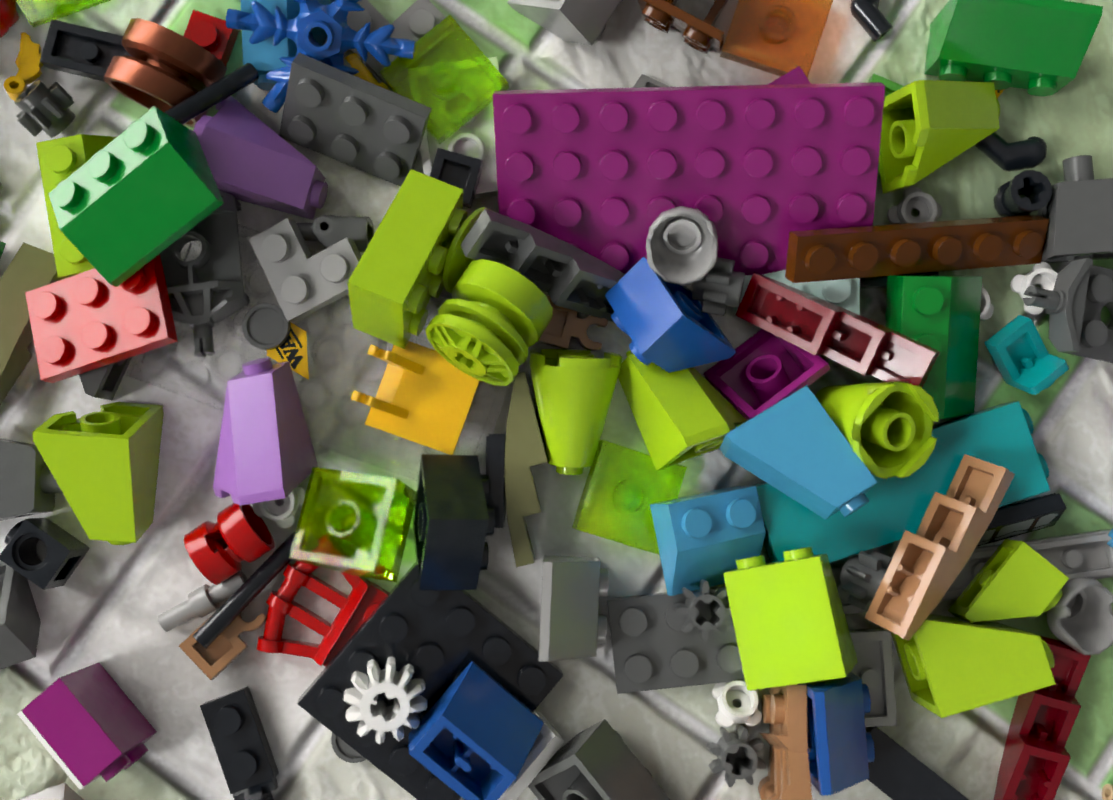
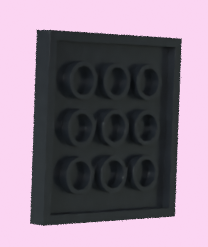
M415 562L301 695L297 704L417 800H459L461 798L460 795L409 754V733L413 728L403 725L404 738L401 741L396 740L391 731L385 732V740L381 744L375 741L376 730L371 729L363 737L357 734L360 721H347L345 717L346 710L352 705L343 700L345 690L354 688L351 682L352 674L358 671L368 675L367 663L372 659L378 663L380 670L386 669L388 657L396 659L395 671L397 672L405 665L411 664L414 667L411 680L423 679L425 682V690L419 695L427 699V709L417 712L420 720L471 661L476 663L531 711H534L564 674L551 661H539L538 650L465 590H419L417 563ZM385 693L378 694L377 701L383 700L387 707L394 704V698L388 699Z

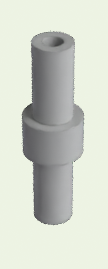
M239 571L219 585L210 587L205 584L189 593L188 600L158 616L161 627L168 632L197 615L203 618L219 609V603L231 597L247 580L246 575Z

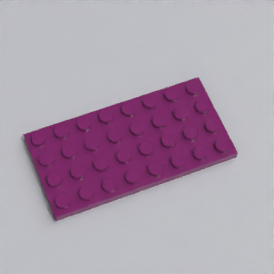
M881 82L494 91L493 111L499 214L528 224L561 239L626 274L644 256L647 258L646 239L649 227L661 212L678 206L699 209L714 223L718 238V258L735 260L733 271L743 272L745 275H753V273L762 275L786 270L789 231L873 226L885 85Z

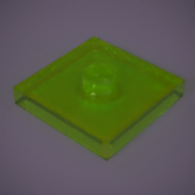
M451 15L447 16L415 43L413 59L397 57L391 62L389 67H385L380 71L382 78L395 93L432 108L426 130L439 145L493 101L494 91H506L509 88L507 80Z
M600 440L572 528L660 555L650 504L678 498L687 467L676 464L656 471L650 455Z

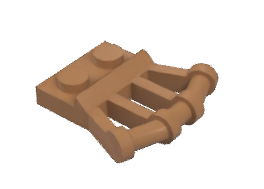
M794 684L769 688V694H764L762 697L763 723H769V733L759 732L770 745L768 776L764 777L758 785L761 800H812L808 759L807 685Z

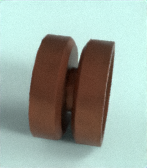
M131 18L122 37V45L131 56H113L104 75V81L113 89L149 110L155 106L165 112L223 78L227 67L212 53L192 40L154 22L140 18ZM208 110L183 125L194 128L196 122L203 115H206Z

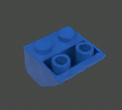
M471 661L420 720V725L417 729L411 730L409 733V754L463 799L498 800L517 778L544 722L476 663Z

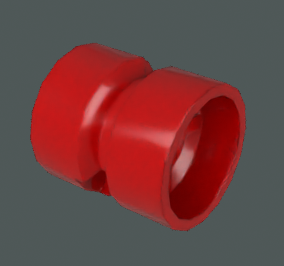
M232 503L218 513L217 523L206 521L184 536L185 548L191 560L202 575L215 585L223 583L241 571L243 560L249 563L254 562L275 548L272 534L261 517L255 514L250 504L240 506Z

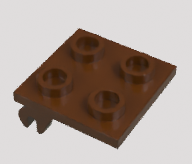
M638 0L642 10L641 14L646 17L644 21L656 29L668 33L672 27L682 32V36L685 37L684 42L687 45L705 54L708 53L710 48L720 52L723 47L724 32L715 28L714 24L728 0H715L704 21L676 7L675 4L678 0Z

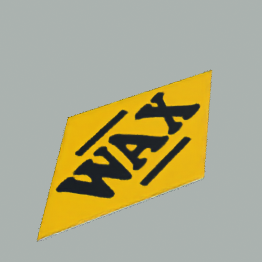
M290 322L291 330L288 339L280 347L267 350V356L279 363L289 361L294 372L309 380L307 333Z

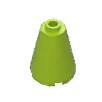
M541 349V353L535 350L530 351L529 365L548 464L556 466L557 473L581 475L583 474L584 467L593 465L621 369L622 356L620 354L604 352L603 358H594L591 350Z
M901 381L831 385L822 388L815 395L847 439L853 451L863 461L871 474L876 477L887 479L895 476L899 478L910 476L925 464L935 448L937 438L932 437L933 421L939 423V412L933 398L920 386Z

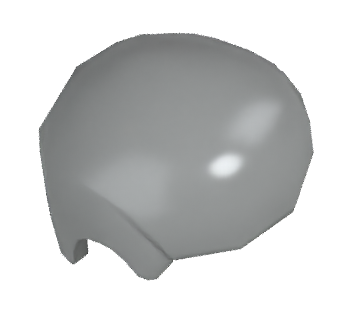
M678 206L661 212L649 227L646 239L647 262L650 268L664 282L684 286L701 281L714 267L718 258V238L714 223L709 220L706 214L695 208Z
M1089 577L1068 580L1061 588L1063 593L1059 602L1047 611L1049 629L1061 642L1083 655H1098L1113 644V611L1111 606L1113 593L1099 581Z

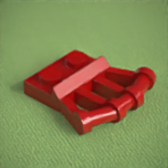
M328 533L317 539L318 545L294 564L289 563L283 572L286 578L278 591H272L266 600L269 607L264 635L258 637L257 650L267 653H284L314 659L320 666L324 665L326 667L390 593L363 577L339 544ZM330 559L353 589L348 596L311 573ZM301 586L306 587L340 608L333 623L294 601ZM286 615L322 635L324 638L321 643L315 644L282 638Z

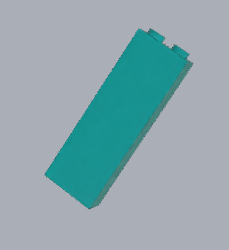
M1016 401L999 404L933 426L932 437L937 438L933 452L925 464L913 474L904 478L895 476L884 479L874 476L877 483L865 494L869 502L846 518L838 511L825 520L765 481L751 485L757 487L766 532L763 542L770 563L784 561V551L811 546L813 555L827 553L831 563L858 554L861 551L864 552L901 540L905 530L916 534L934 493L938 492L946 495L964 454L1001 466L1015 474L999 507L1050 491L1046 479L1049 477V468L1046 460L1037 452L1031 436L1034 428L1030 415L1025 409L1021 408L1020 402Z

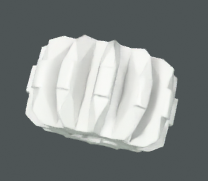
M388 657L386 669L380 670L378 663L372 659L367 663L368 675L355 671L351 676L354 688L346 689L343 698L345 702L352 705L346 710L345 717L347 721H360L357 728V734L360 737L367 735L371 729L376 730L375 741L378 744L384 742L385 732L388 731L392 732L396 740L401 741L404 738L403 725L417 729L420 725V718L417 712L427 709V699L419 695L425 690L424 680H411L414 673V667L411 664L405 665L399 672L395 671L396 659L394 657ZM385 693L388 699L394 698V704L387 707L383 700L377 701L378 694Z

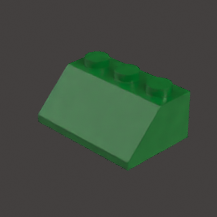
M949 0L930 25L924 74L938 76V79L943 81L994 82L995 90H1003L1009 87L1026 89L1027 93L1033 96L1042 97L1056 94L1075 79L1101 19L1103 6L1063 0Z
M155 106L137 121L131 123L125 131L102 150L96 152L90 160L48 193L60 231L105 280L115 287H118L224 204L196 133Z
M890 275L887 279L885 327L940 351L922 388L933 398L939 412V419L974 413L983 276Z

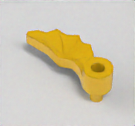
M25 32L21 33L20 51L15 61L18 67L17 75L7 78L4 82V88L13 101L27 88L26 85L34 82L42 75L41 68L44 66L40 62L42 50L40 44L34 43Z

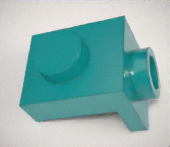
M1018 315L984 342L1005 383L1031 395H1036L1042 390L1049 388L1057 378L1069 369L1066 360L1048 353L1032 319L1022 315Z

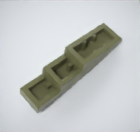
M24 242L0 278V405L32 357L27 349L33 340L25 292L62 280L57 276L54 254Z
M525 372L518 373L514 380L507 417L504 461L507 521L516 568L535 563L525 516L541 513L542 510L531 467L548 463Z

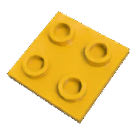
M408 341L405 349L393 345L392 351H386L377 346L370 345L367 354L388 364L376 397L353 390L351 400L371 406L365 425L443 453L454 455L480 381L453 366L436 350Z

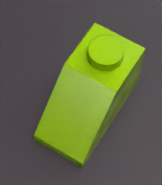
M1005 539L948 611L955 617L969 622L1040 616L1042 612L1049 611L1059 602L1063 593L1061 588L1069 578L1024 541Z

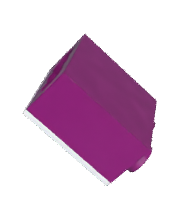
M99 662L58 678L18 713V716L79 790L100 777L108 782L123 769L129 768L149 751L144 743L157 733Z

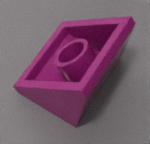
M761 329L735 349L736 353L731 358L717 362L704 372L703 375L748 421L806 385L810 386L828 372L830 366L820 356H815Z

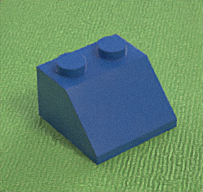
M645 256L605 294L606 299L614 310V313L611 314L612 320L624 333L630 336L632 340L629 344L630 350L647 366L653 362L670 373L729 359L736 353V350L711 314L702 312V301L692 300V291L686 286L664 282L650 268Z
M852 672L844 678L796 684L807 685L808 759L810 780L821 796L833 795L869 779L868 762H874L875 750L872 736L865 729L864 714L870 713L871 710L868 686L862 684V679Z

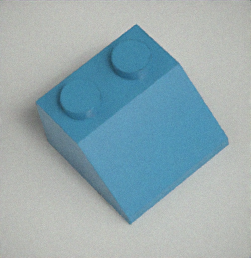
M733 486L650 504L668 596L682 594L681 589L683 587L690 591L699 590L701 579L708 581L710 587L724 584L723 573L737 569L736 560L761 555L766 532L756 486Z

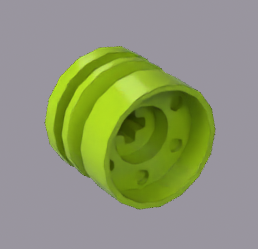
M486 259L473 260L451 290L453 299H446L438 309V314L435 315L426 327L427 339L443 358L462 372L485 383L495 386H507L517 376L519 366L527 360L528 347L538 342L553 318V308L546 295L532 281L518 271L501 263Z

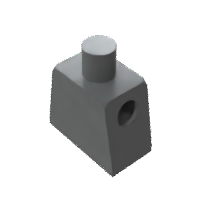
M1091 155L1067 158L1062 161L1065 182H1059L1051 186L1052 195L1049 202L1038 210V215L1049 219L1041 262L1062 263L1085 258L1093 260L1113 259V178L1094 179Z
M0 439V521L52 512L55 507V493L63 492L36 445Z

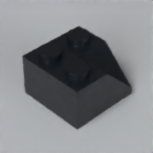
M421 454L412 523L419 590H477L480 570H487L489 550L488 543L485 540L486 536H493L495 511L493 506L486 505L489 497L488 475H481L477 455Z

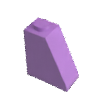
M232 96L216 104V110L219 111L213 117L203 115L196 122L193 132L198 137L219 190L235 196L240 201L311 220L314 219L316 209H321L324 206L328 184L324 182L325 177L317 166Z
M271 358L249 361L242 365L243 371L227 381L213 483L215 496L223 499L231 494L233 503L240 506L287 498L318 467L289 361L272 364Z

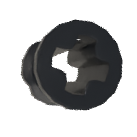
M1023 171L1016 175L1012 181H1008L998 188L997 194L993 199L994 208L1003 217L1030 215L1031 212L1039 210L1049 202L1052 195L1051 183L1039 171ZM1024 194L1025 197L1020 198L1019 195Z

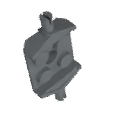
M219 190L224 204L160 253L173 319L185 323L193 329L194 355L197 357H206V353L208 356L215 355L212 330L215 326L214 324L250 303L249 296L244 292L237 219V211H241V204L235 196ZM190 241H200L202 252L199 257L189 262L182 261L181 250L184 245Z
M1089 258L1074 260L1058 273L1053 290H1046L1036 286H1029L1025 290L1024 295L1031 296L1032 298H1023L1024 304L1046 309L1045 314H1049V339L1058 352L1113 363V269L1093 265V259ZM1104 306L1107 307L1111 316L1108 327L1101 321V310Z

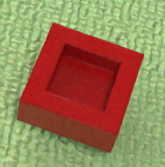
M193 10L183 36L212 53L227 66L240 30L227 28L225 20Z

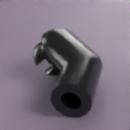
M852 0L850 6L852 15L874 42L881 39L891 30L893 26L878 9L880 0Z
M996 132L975 145L1001 169L1008 172L1036 167L1046 158L1047 145L1040 137L1033 136L1029 137L1028 140L1008 143Z

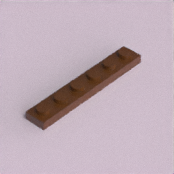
M1040 215L789 231L785 278L792 283L1039 264L1042 259L1049 219Z

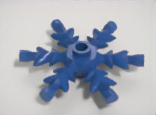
M293 0L299 3L300 13L296 18L287 20L279 7L276 6L274 16L257 1L251 2L254 14L235 9H228L226 14L227 28L253 31L249 39L251 44L260 43L274 36L273 46H277L285 37H288L297 46L296 56L298 53L304 54L351 75H355L359 71L344 65L343 56L350 49H356L365 62L369 52L378 62L386 67L391 65L388 54L407 59L414 58L416 41L390 37L395 28L392 24L380 27L371 33L370 22L366 23L358 32L349 27L347 24L348 12L365 10L357 3L361 0H335L329 5H323L317 0ZM314 27H320L327 33L326 44L321 45L314 39L312 34ZM295 57L279 58L287 66L272 70L266 74V79L275 81L276 84L265 96L262 103L274 113H278L285 102L291 64Z

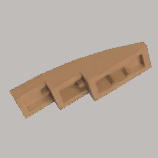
M964 454L946 495L938 492L934 493L916 534L905 530L865 615V619L906 640H910L942 600L968 562L991 523L1015 474L1001 466Z

